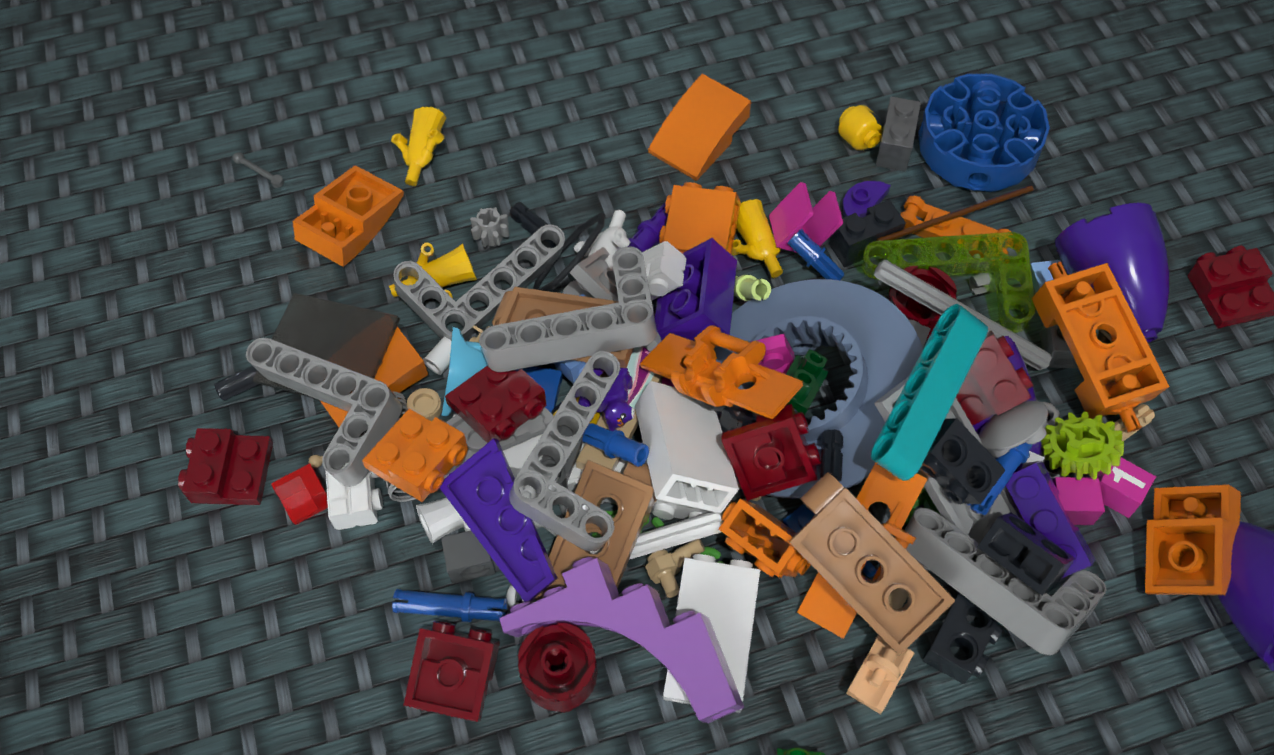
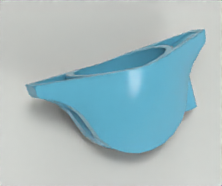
M453 327L449 374L445 395L488 365L480 343L465 341L461 330ZM444 397L442 416H449L453 409L447 405L446 398Z

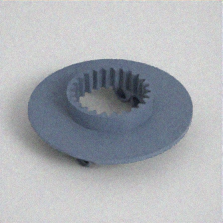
M832 279L797 281L771 289L769 297L765 300H749L732 313L731 336L751 342L784 334L794 355H805L809 349L814 351L818 346L822 345L827 347L838 346L841 352H846L852 362L850 367L854 375L849 376V381L853 388H846L844 390L847 400H837L836 405L838 409L835 412L829 409L825 410V419L823 420L813 416L811 423L808 425L809 433L804 434L807 444H816L821 459V450L824 448V445H822V433L825 430L836 429L841 431L843 435V448L841 449L843 461L842 481L840 483L847 489L867 479L875 464L871 459L872 448L886 423L874 402L910 376L923 351L921 341L914 327L898 307L888 299L871 289L846 281ZM717 345L714 348L717 357L716 361L722 363L733 352ZM755 382L744 383L738 389H749L755 385ZM716 411V412H717L718 419L720 420V419H721V413L718 412V411ZM821 464L816 465L817 480L768 494V496L801 498L821 479ZM735 473V477H736V480H737V484L740 485V483H739V481H738V478H737V476H736V473Z

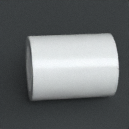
M443 337L423 359L426 366L438 375H441L450 364L452 341L446 337Z

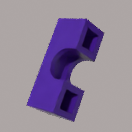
M1036 462L1013 473L1006 487L1024 521L1076 558L1062 578L1092 566L1096 559L1079 528L1075 527L1067 516L1058 497L1059 491L1043 462Z

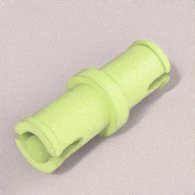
M752 275L735 277L734 296L742 301H749L751 299L761 301V299L765 300L769 297L771 286L767 280L756 279Z

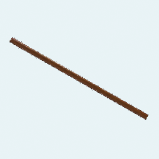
M1030 185L877 238V244H883L1033 191L1034 188Z

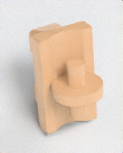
M878 635L846 694L877 713L882 714L915 652L906 649L899 656Z

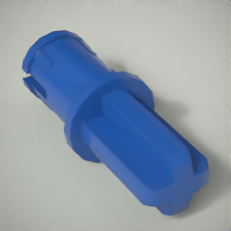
M802 228L787 243L807 262V267L812 265L825 279L840 281L843 278L844 272L824 253L826 248L819 247Z
M593 423L589 424L582 438L584 443L604 451L607 457H618L637 467L642 466L649 455V447L646 444L625 437V434L620 430L611 431Z

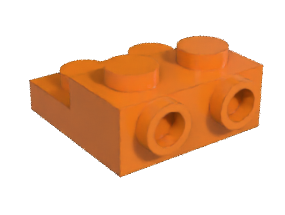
M408 409L362 461L366 469L420 502H423L430 493H434L440 488L445 475L451 468L463 461L468 447L463 432L437 417L430 421L415 411Z

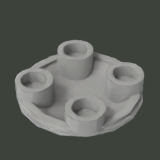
M1027 400L999 416L995 414L980 430L979 438L981 439V444L993 457H1001L1011 448H1015L1025 442L1027 444H1035L1041 441L1047 433L1043 427L1049 413L1046 405L1037 400Z

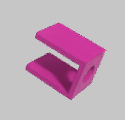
M800 182L769 214L776 247L792 252L796 251L787 243L801 228L820 247L843 224L835 192L829 191L812 208L806 183Z

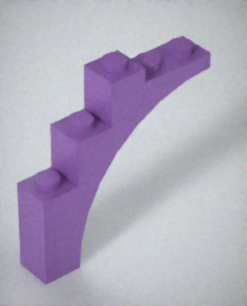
M587 557L580 559L572 565L573 569L562 573L567 588L564 586L552 588L543 594V599L534 603L523 602L517 604L510 609V614L499 618L503 632L515 637L530 634L533 630L543 625L546 627L557 623L603 628L628 637L642 645L667 667L685 691L699 721L710 723L745 708L710 619L702 613L696 614L695 611H689L673 619L674 624L671 625L657 590L649 585L644 586L642 583L625 588L622 591L623 596L620 597L608 564L598 558Z

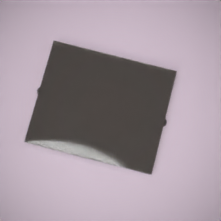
M294 293L275 334L272 336V340L374 379L383 362V357L400 318L396 315ZM256 371L253 381L258 384L305 395L266 379L258 371Z

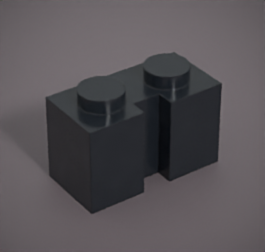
M887 200L867 208L866 215L863 218L859 217L857 213L842 218L843 224L830 236L829 245L843 267H847L899 246L902 237L880 245L877 244L876 240L877 238L903 230L906 222L892 202Z

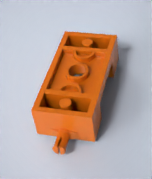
M1061 261L1050 265L1048 270L1054 280L1045 282L1031 299L1045 328L1054 325L1059 326L1084 378V381L1074 389L1084 411L1088 412L1091 419H1094L1099 414L1102 416L1120 415L1127 433L1142 428L1133 408L1138 404L1153 400L1169 388V385L1108 263L1067 275ZM1097 329L1105 330L1110 334V344L1103 343L1097 338Z

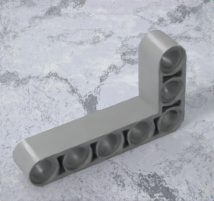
M544 225L456 302L420 265L412 261H404L395 268L393 274L395 291L441 339L446 337L452 341V332L447 330L445 326L455 321L464 327L461 333L466 341L477 331L473 328L474 325L481 328L496 314L505 292L513 291L514 287L526 288L559 258L564 246L565 236L563 231L556 225ZM549 239L554 241L557 246L555 248H547L541 241ZM523 259L529 260L533 263L534 267L530 269L522 268L518 261ZM410 275L414 276L418 281L408 286L401 283L400 280L402 277ZM498 280H506L511 287L501 290L494 283ZM433 298L440 302V306L436 309H429L423 305V302ZM479 300L483 301L487 308L483 311H476L470 304Z
M623 247L617 250L612 257L618 303L504 323L485 329L480 335L479 342L488 367L496 372H506L592 356L599 351L614 352L641 347L653 342L657 336V328L642 252L635 247Z
M263 337L254 340L246 350V358L266 379L348 411L323 455L322 465L343 486L351 487L361 483L369 471L364 467L362 460L397 422L402 411V404L399 399L381 381L269 338ZM367 430V432L363 436L359 437L364 431ZM349 461L347 466L341 469L344 463Z
M599 351L589 358L515 478L509 493L510 503L518 512L588 552L597 551L604 546L613 534L614 521L606 511L558 484L555 480L619 374L620 363L617 357L607 351ZM593 369H603L608 377L602 378L597 376ZM582 396L587 398L591 406H581L577 403L575 397ZM560 425L568 426L572 429L574 435L566 437L559 433L557 427ZM541 455L551 456L556 466H543L538 457ZM523 485L532 486L537 492V497L532 499L524 497L520 493L519 487ZM556 504L564 505L569 510L570 517L560 518L556 516L552 506ZM593 523L599 526L602 531V537H591L587 533L585 525Z
M916 509L904 530L916 537L914 544H909L906 550L917 561L1034 650L1045 655H1054L1086 621L1107 590L1103 580L1096 574L1087 570H1080L1074 573L1052 597L1047 593L1042 596L977 548L978 542L931 509Z

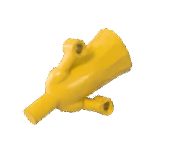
M433 107L414 109L408 145L407 139L401 133L394 134L391 138V141L401 150L404 162L409 166L405 179L407 185H417L421 169L430 163L437 144L441 143L444 139L441 130L447 117L439 109Z
M758 199L742 202L740 204L736 229L747 245H742L740 240L735 239L732 255L746 254L751 259L764 261L771 277H778L783 273L776 258L781 248L776 247L774 234L772 235L770 225L764 213L763 204Z
M424 243L421 246V252L416 263L441 287L477 280L463 243L454 250L428 263V258L435 253L434 247L430 243ZM427 247L431 248L430 252H426L425 249ZM408 275V278L401 281V283L409 286L415 284L418 280L414 276ZM394 284L390 285L389 288L393 297L399 296L395 291ZM444 290L453 299L452 293L449 290Z

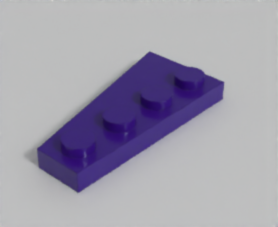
M493 438L443 480L440 489L523 601L530 602L558 578L533 520L518 512L510 503L509 493L515 478L498 439Z

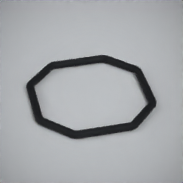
M604 213L595 215L580 225L564 242L561 255L584 230L598 222L576 257L552 282L540 288L541 283L557 262L556 260L539 275L533 289L550 291L560 284L582 260L603 229L605 222Z

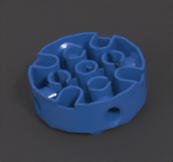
M965 74L956 77L952 83L946 84L943 87L940 86L931 93L918 133L920 153L932 171L955 187L986 192L1002 190L1019 184L1034 170L1050 129L1046 109L1039 100L1034 101L1031 96L1024 92L1025 87L1014 80L994 74Z

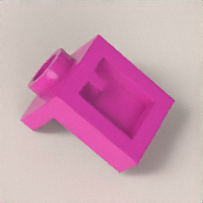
M780 334L756 340L764 343L766 347L764 358L759 365L786 374L795 360V356L785 335Z

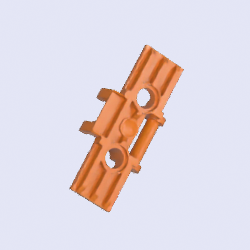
M709 325L694 338L695 341L669 333L640 363L641 368L671 379L678 392L715 407L724 405L732 407L734 404L772 420L803 386V382L799 379L759 365L766 352L764 343L756 340L748 342L722 333L719 327ZM716 345L733 351L722 363L716 361L717 357L714 351ZM755 382V385L749 389H738L744 383Z
M875 462L856 498L867 510L875 502H883L889 507L890 518L881 525L890 534L894 535V538L905 549H907L909 544H914L916 537L902 530V527L919 497L927 478L916 473L909 480L902 481ZM866 562L862 565V567H861V572H862V570H863V568H864ZM879 566L872 580L861 574L862 578L866 581L877 579L881 573V566ZM819 572L797 611L800 615L843 639L857 615L854 608Z

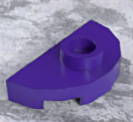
M864 181L855 184L847 191L843 199L842 209L844 216L857 213L859 217H865L867 208L879 204L889 193L891 185L881 181Z

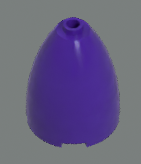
M1129 203L1114 206L1109 209L1110 214L1098 216L1089 222L1083 218L1067 227L1055 239L1056 250L1067 275L1108 263L1147 343L1158 338L1157 334L1163 329L1167 314L1169 266L1163 233L1151 205L1147 203Z
M1240 521L1232 548L1230 583L1226 594L1218 595L1232 623L1247 644L1271 671H1274V531Z

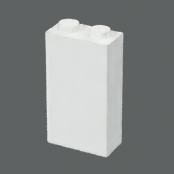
M650 381L635 404L643 443L649 447L647 463L655 498L722 513L739 490L732 464L721 441L722 429L716 410L700 400L678 392L676 387Z
M694 554L693 559L684 558L676 617L685 612L695 611L696 614L702 613L710 619L743 702L760 569L752 568L753 564L747 561L731 560L730 565L715 563V558L709 555ZM667 669L664 700L691 705L685 691Z

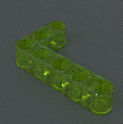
M1004 232L884 240L872 242L864 250L862 269L866 276L871 279H877L874 276L877 265L869 260L874 256H880L902 269L910 266H918V269H929L930 266L942 270L947 275L994 272L999 321L1001 326L1013 333L1022 332L1026 329L1035 314V305L1031 299L1034 296L1029 248L1027 240L1019 233ZM1003 248H1012L1018 255L1009 256L1003 252ZM979 250L984 254V257L980 259L974 258L970 255L969 251ZM946 252L951 256V259L947 261L937 258L936 253ZM913 254L918 258V261L909 263L902 256ZM1006 279H1017L1021 287L1016 288L1008 285ZM1018 309L1022 311L1025 318L1016 319L1011 316L1009 310Z

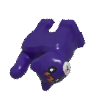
M620 368L615 382L597 412H604L606 424L611 431L623 427L635 415L634 408L627 403L628 390L633 387L632 376H630L628 368ZM593 369L597 376L600 377L603 374V369ZM579 396L578 404L584 407L591 406L587 398Z

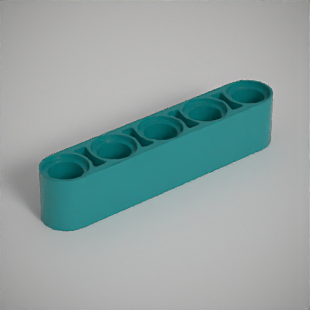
M960 304L951 305L940 316L871 451V459L902 481L912 478L922 466L988 333V326Z

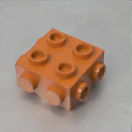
M686 182L683 186L673 185L672 195L667 196L665 203V212L668 214L666 226L663 225L660 230V243L668 241L677 250L684 253L713 238L732 255L741 204L737 192H733L732 188L726 186H715L714 190L705 189L700 184Z
M739 499L737 503H731L724 511L721 518L724 522L719 530L728 536L725 542L741 554L745 552L750 556H755L757 560L754 564L769 576L773 577L776 575L779 578H782L783 575L796 577L798 573L803 575L810 568L811 564L789 543L797 533L759 505Z

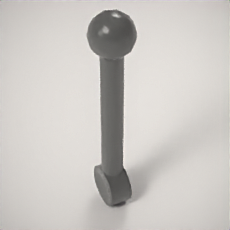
M240 152L233 155V161L236 164L242 163L269 179L275 188L284 185L281 175L270 174L245 159V156Z

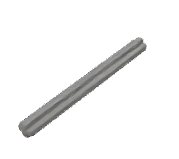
M883 260L877 265L874 276L882 282L940 315L951 305L960 304L988 326V332L992 330L996 338L1003 335L1009 336L1015 342L1025 363L1037 370H1043L1049 366L1052 357L1047 351L888 260Z

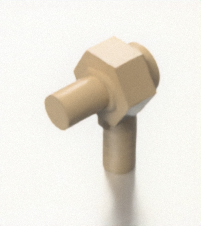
M700 539L681 546L673 553L660 550L648 557V564L645 566L648 575L655 584H662L668 598L679 594L680 588L675 576L681 571L680 568L684 565V558L691 559L694 554L704 552V545Z

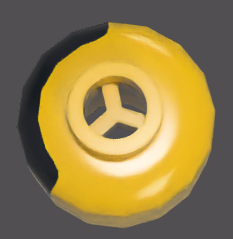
M865 105L852 106L842 113L839 119V135L855 150L873 148L880 142L884 129L883 121L870 108Z

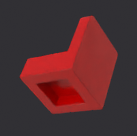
M310 463L271 484L294 525L328 508L327 493Z

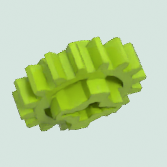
M1071 412L1068 413V420L1065 421L1056 417L1055 426L1046 425L1045 430L1047 433L1041 440L1044 460H1049L1051 470L1061 467L1062 476L1064 477L1069 475L1070 472L1076 473L1077 480H1081L1083 474H1089L1093 480L1097 479L1098 471L1109 475L1111 473V465L1119 467L1121 456L1124 455L1122 431L1115 430V423L1113 421L1105 424L1102 423L1103 416L1100 414L1091 419L1088 412H1083L1081 417L1076 418Z

